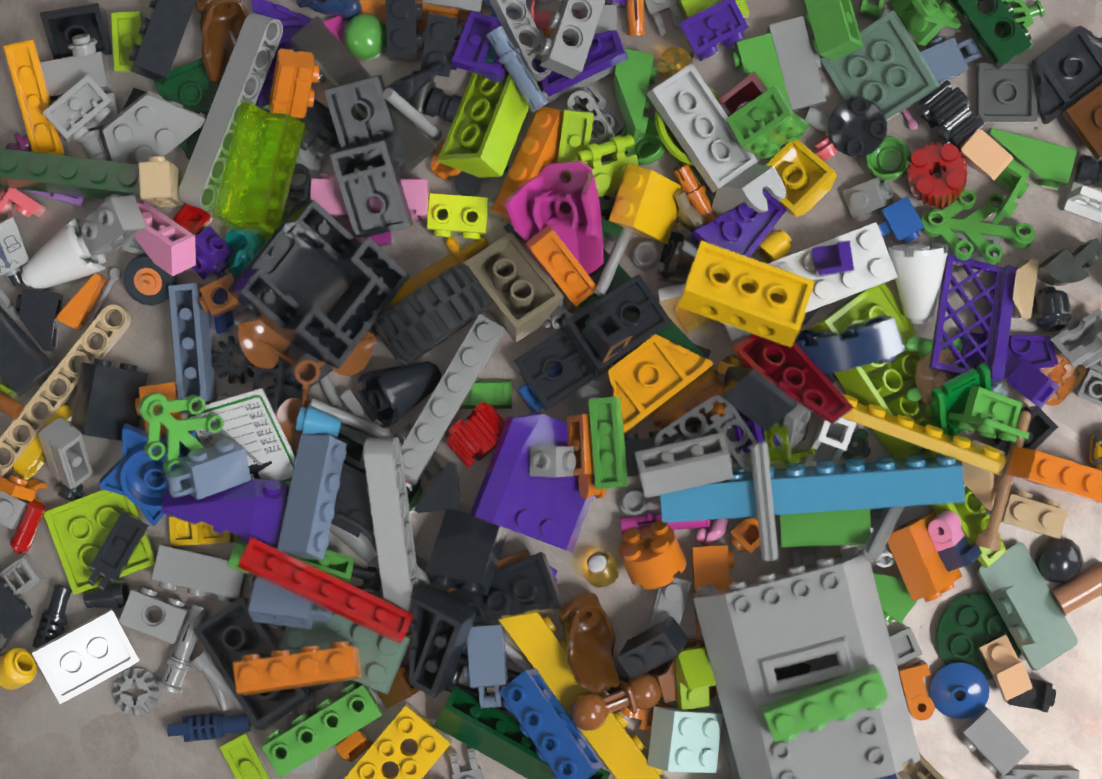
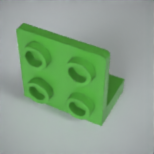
M775 85L726 118L742 148L761 159L773 157L780 151V147L788 142L800 139L804 135V131L810 128L806 120L792 112L781 91Z

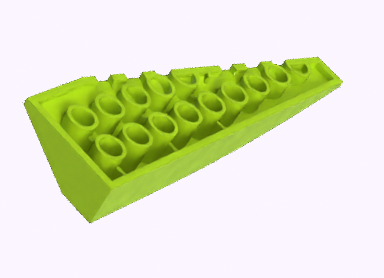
M885 283L861 291L807 329L811 331L829 330V333H844V328L848 325L883 314L895 318L903 346L910 338L917 337L914 326L908 318H905L902 308ZM905 350L896 354V359L888 363L879 364L877 361L857 368L834 372L848 395L857 398L858 403L868 407L870 404L886 409L887 414L895 417L897 415L908 416L914 419L915 424L923 427L926 425L934 426L933 419L926 412V404L921 399L916 402H910L905 399L906 392L917 387L915 371L918 362L923 357L920 354ZM872 429L891 456H894V460L906 459V456L910 454H924L925 458L937 457L936 454L938 452ZM964 484L965 502L930 505L937 514L945 510L956 513L961 520V529L971 545L976 543L978 534H982L983 529L987 528L990 515L987 514L980 500ZM1003 541L1001 542L999 552L979 546L982 554L977 560L985 568L992 565L1006 552Z

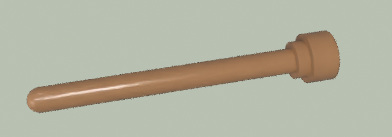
M1022 411L1019 414L1016 429L1027 432L1031 419V414L1028 411ZM1017 438L1016 443L1011 442L986 529H983L982 534H978L977 546L999 552L1002 540L999 539L1000 533H998L1014 478L1006 475L1014 446L1023 447L1025 439Z

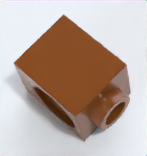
M230 273L199 289L202 296L198 300L206 314L210 312L212 316L218 317L242 305L229 292L228 300L224 304L217 305L214 302V293L218 289H226L227 291L236 279L234 274Z

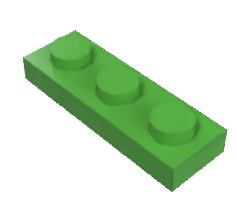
M621 397L589 399L596 489L628 487Z

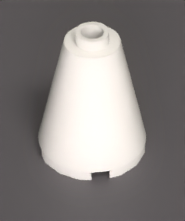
M73 218L68 221L23 265L21 277L27 287L42 290L99 273L106 268L102 266L106 262L105 254L91 256L79 226L80 219Z
M922 242L892 245V248L888 247V253L898 278H895L904 316L911 319L913 324L928 323L929 318L935 316L948 245L932 243V248L928 245H922Z

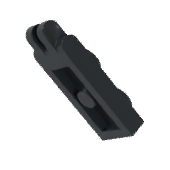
M122 511L89 567L93 574L88 580V584L94 586L100 576L103 580L98 590L104 592L109 583L115 585L150 526L131 514Z

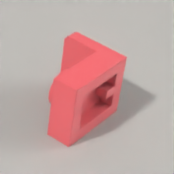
M5 189L0 194L1 215L9 212L15 203L17 205L14 209L28 218L32 214L41 217L46 209L45 206L18 189Z

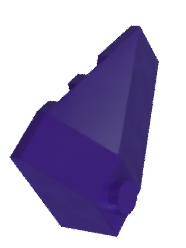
M251 479L248 482L199 500L190 494L172 497L169 489H166L161 513L193 524L207 523L214 526L213 531L223 534L226 530L240 535L239 540L246 543L252 537L269 546L278 547L286 501L287 483L276 480Z

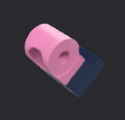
M942 511L930 522L928 526L929 535L947 572L973 564L982 554L976 543L969 544L961 529V520L953 511Z

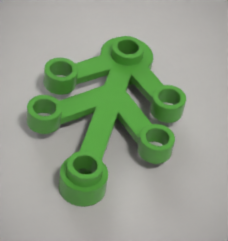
M968 189L964 190V193H961V197L950 204L949 207L943 210L929 209L924 212L921 218L924 225L922 229L925 234L930 237L940 236L953 249L956 258L963 261L971 257L974 245L983 254V258L987 263L997 264L1000 262L1003 255L1002 248L997 244H990L982 235L1009 238L1011 244L1018 249L1028 248L1035 237L1033 227L1025 222L1018 223L1014 227L982 222L992 214H996L1005 198L998 193L991 194L984 206L964 220L953 219V217L963 209L969 210L973 208L976 202V194ZM967 197L971 202H966L962 198ZM992 201L998 202L1000 206L993 205ZM932 219L937 220L940 223H934ZM953 231L962 232L971 242L967 240L960 241ZM1019 231H1023L1027 235H1022ZM959 248L967 249L968 253L961 252ZM989 252H995L998 256L993 257Z
M151 393L144 396L140 401V414L143 419L148 421L147 443L145 444L144 452L154 460L162 458L165 454V446L159 442L160 424L162 423L167 428L166 461L163 465V470L166 474L171 472V466L177 463L176 469L180 468L179 441L190 451L207 449L188 431L207 429L212 433H217L224 426L223 418L215 413H209L204 417L177 420L169 414L184 410L194 415L202 413L205 409V401L197 395H190L183 399L167 400L160 393ZM198 400L197 407L192 409L193 402ZM159 404L158 409L153 413L154 406ZM213 419H216V424L213 427H211V421ZM158 445V450L152 454V448Z

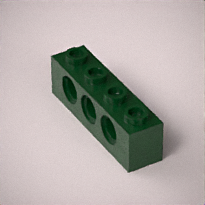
M950 0L997 69H1000L1032 46L1029 41L1031 40L1029 31L1024 25L1021 24L1019 26L1013 18L1015 13L1006 0L1003 2L1001 0ZM986 1L989 3L991 12L989 14L981 13L977 8V2ZM995 25H1003L1007 29L1008 35L1006 38H999L995 35Z

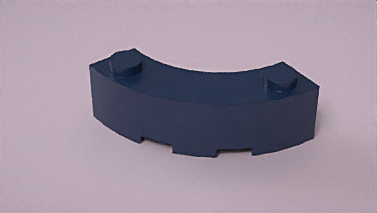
M883 314L848 325L844 328V333H829V330H803L798 333L794 340L823 374L849 370L877 361L879 364L888 363L896 359V354L905 351L895 318Z

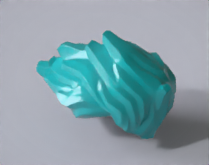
M250 226L235 228L225 234L227 245L234 251L229 258L228 263L230 265L228 269L236 278L265 243V240L259 233L251 229Z

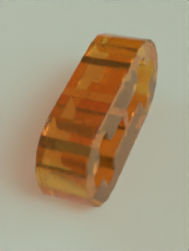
M1067 359L1061 360L1059 365L1049 373L1048 377L1056 384L1059 383L1060 387L1055 392L1058 396L1057 399L1050 398L1045 405L1055 406L1064 401L1085 375V367L1082 364L1077 365L1074 370L1077 373L1076 377L1069 376L1065 381L1061 379L1067 372L1064 366L1071 365Z

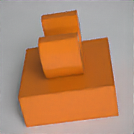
M357 730L346 739L339 741V745L335 749L342 758L352 762L368 749L373 742L365 733Z

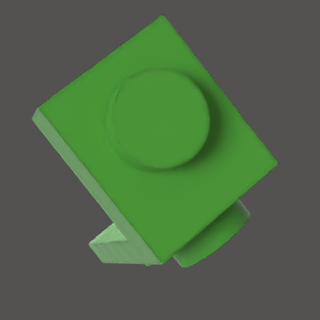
M1014 159L994 180L1009 190L992 220L996 225L1003 217L1006 219L1011 217L1018 206L1014 202L1016 197L1020 199L1029 187L1026 180L1031 171Z

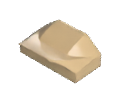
M1023 260L1016 266L1019 269L1016 271L1012 298L1014 303L1012 317L1014 319H1031L1039 260Z

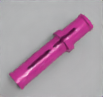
M646 512V515L620 517L621 534L623 535L624 532L631 528H637L638 530L645 527L649 528L652 524H637L662 520V514ZM710 520L667 522V524L673 530L709 528Z

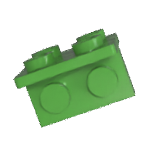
M946 0L890 1L919 45L925 46L944 26L958 29L962 25L956 17V9Z
M971 386L963 415L949 413L948 419L958 422V428L972 432L976 428L979 431L978 435L996 439L998 434L999 439L1016 443L1017 438L1027 440L1029 438V433L1016 429L1023 403L981 387Z

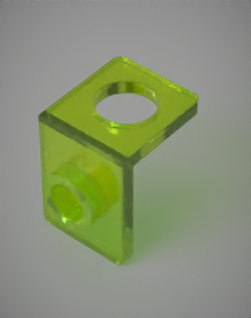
M772 426L767 431L764 430L769 461L785 460V464H796L803 462L802 457L817 453L816 449H796L791 451L787 426ZM775 433L779 434L782 439L781 449L776 448L774 445L773 436Z

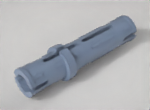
M503 26L487 34L486 38H488L500 58L498 59L500 65L503 64L508 70L532 113L549 103L519 54L521 52L519 48H515L511 43Z

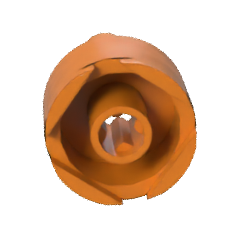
M660 520L653 523L649 528L645 527L639 530L631 528L624 532L622 536L623 541L619 547V555L634 586L639 584L642 586V589L647 590L660 588L674 581L673 575L679 570L680 573L685 570L686 558L674 530L668 526L667 522L663 523Z

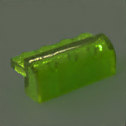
M241 103L213 217L224 221V226L238 231L271 236L282 221L305 127L303 122L288 114L268 113L251 103Z

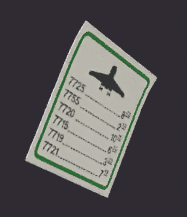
M262 388L207 404L204 411L198 415H194L189 411L180 412L183 419L203 417L209 413L219 415L224 421L223 429L263 464L259 465L247 455L251 479L276 480L291 486L296 458ZM207 429L195 430V439L205 448L215 446L216 442L226 439L218 432L212 433Z

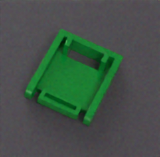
M984 363L977 365V371L972 368L941 384V390L938 387L931 390L934 426L943 430L942 434L953 437L964 431V429L957 427L958 422L948 419L949 413L959 414L965 411L971 386L991 391L990 371Z

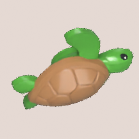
M914 337L905 342L904 349L916 352L923 357L918 362L915 371L917 387L908 390L905 394V399L910 402H916L921 399L926 404L927 414L933 419L931 390L935 387L941 390V384L958 375L929 369L933 343L926 338ZM958 338L952 343L960 353L963 343ZM947 346L940 350L939 363L951 365L957 361Z

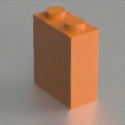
M935 512L912 519L892 531L887 542L912 601L924 598L925 602L937 599L942 596L941 593L953 589V583L962 577L959 568L947 572L932 543L928 526L937 516Z

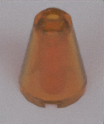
M715 365L651 413L655 427L661 425L662 429H664L710 397L722 395L723 384L719 380V374ZM715 400L712 402L713 409L705 413L704 408L698 411L705 417L707 425L713 424L709 419L711 416L719 414L722 417L724 415L723 409L726 407L724 402L717 403ZM691 416L685 421V427L702 425L700 419L695 416ZM679 424L674 426L673 429L679 428Z

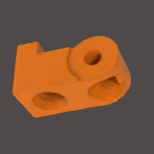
M920 661L897 667L909 714L920 721L929 719L934 713L935 706L932 699L927 695L923 677L931 675L928 663Z

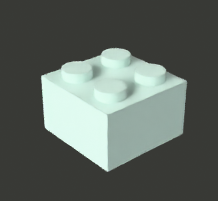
M654 706L647 765L669 772L716 773L723 714L700 708L681 711L678 707Z

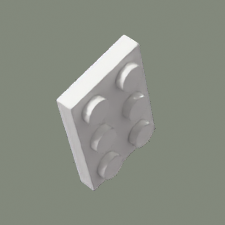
M112 609L99 614L31 651L59 704L139 662Z

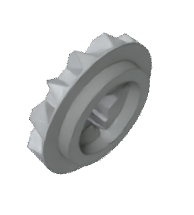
M131 668L123 671L115 679L111 692L115 705L123 713L135 716L150 711L156 705L160 694V689L156 685L157 680L154 675L142 668ZM134 679H136L138 689L148 690L147 693L138 696L136 704L135 700H133V695L124 693V691L133 687Z

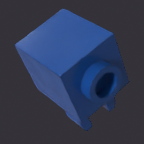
M908 196L878 212L883 221L882 224L878 225L882 237L890 234L894 243L902 240L904 245L920 237L918 231L924 228V225Z

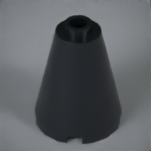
M676 224L675 227L678 231H672L668 244L663 246L659 262L664 263L663 271L658 269L657 275L658 279L664 281L686 283L700 242L691 235L694 231L685 225Z
M429 361L367 371L361 374L358 379V383L362 382V390L358 391L362 407L372 421L378 420L382 423L380 427H390L436 389L441 380V372L435 364Z

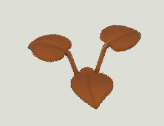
M260 319L242 322L238 327V338L247 359L257 367L270 369L277 364L280 356L295 367V376L303 383L301 400L290 398L284 401L278 408L276 415L286 439L298 451L302 431L296 430L298 415L301 407L308 408L310 400L306 401L309 384L314 383L318 379L320 374L319 368L326 363L322 361L315 363L310 359H303L297 362L283 352L288 348L290 342ZM367 332L339 369L332 367V369L336 373L345 376H352L361 372L369 362L377 341L376 337L372 333Z

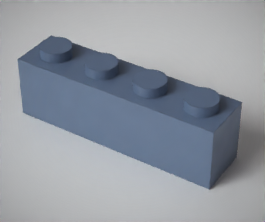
M191 283L168 286L178 399L197 395L205 403L215 402L217 394L215 371L212 366L214 359L212 355L210 312L206 314L198 300L202 296L199 289L206 285Z
M301 434L278 545L279 551L294 558L324 560L331 521L334 517L337 491L340 487L342 465L346 457V443L330 435Z

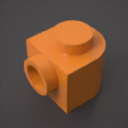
M744 518L729 530L733 535L729 541L740 553L746 550L751 554L760 546L757 519Z

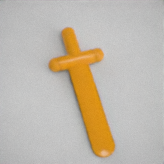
M454 237L447 238L445 244L450 254L406 281L389 304L396 306L404 298L444 271L459 263H464L488 247V240L480 238V240H476L462 249Z

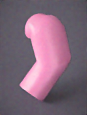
M731 518L715 519L710 530L701 527L696 535V541L703 543V546H711L725 534Z

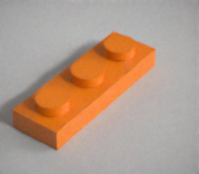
M550 225L526 243L575 307L594 293L596 284Z

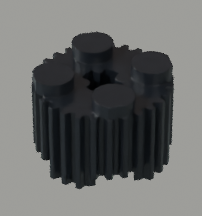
M948 80L922 99L917 106L922 113L920 118L930 130L934 127L940 134L938 138L942 144L951 143L958 147L985 124L980 115L975 117L972 114L971 101L959 87H955L952 90L951 82Z

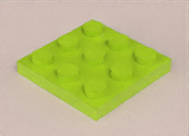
M103 489L44 512L46 523L74 595L95 588L102 582L103 578L99 576L94 586L88 584V580L93 574L89 567L122 511L142 521L137 505L126 496ZM147 532L119 578L155 565L156 555Z

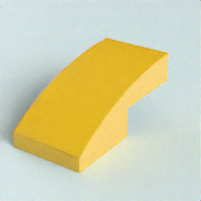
M173 516L169 517L170 546L234 542V533L225 530L221 534L213 531L214 526L204 522L193 524Z

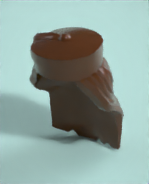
M196 0L197 11L201 14L199 23L202 32L203 62L209 79L220 83L244 21L249 13L242 0Z
M595 593L579 595L565 605V608L559 609V621L564 627L563 637L567 648V662L577 684L599 694L604 689L609 690L611 687H617L621 683L613 662L616 637L598 596Z

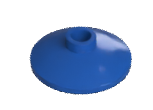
M953 662L941 667L935 673L930 684V696L934 706L942 714L954 719H966L978 714L987 704L989 699V683L984 673L976 666L966 662ZM962 690L965 692V696L957 698L954 693Z

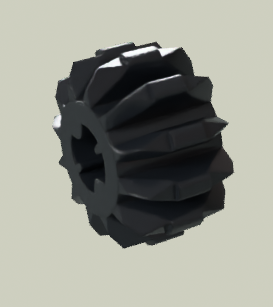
M230 335L228 336L230 346L223 341L218 342L219 347L224 351L222 353L213 351L212 355L221 358V361L214 362L212 366L213 368L223 367L218 377L222 379L229 374V384H234L237 375L239 382L246 384L245 373L254 379L255 372L251 368L256 366L247 359L239 341L237 344L235 337ZM235 352L238 355L244 356V362L240 361L242 364L240 367L236 364H231L230 359L231 357L235 358L233 356Z

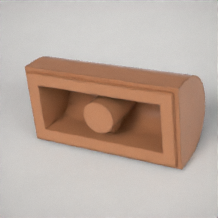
M1101 561L1083 570L1073 579L1063 582L1050 590L1064 616L1102 596Z

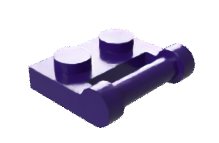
M470 11L452 59L453 67L486 76L494 82H502L505 70L504 65H500L498 61L500 59L499 56L496 54L493 64L485 62L491 47V43L486 38V35L502 26L499 19Z

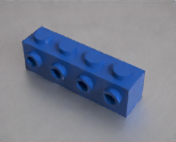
M537 669L525 670L499 691L504 698L503 704L506 709L515 714L519 720L521 731L525 736L531 738L536 745L538 756L548 763L554 771V779H588L604 767Z

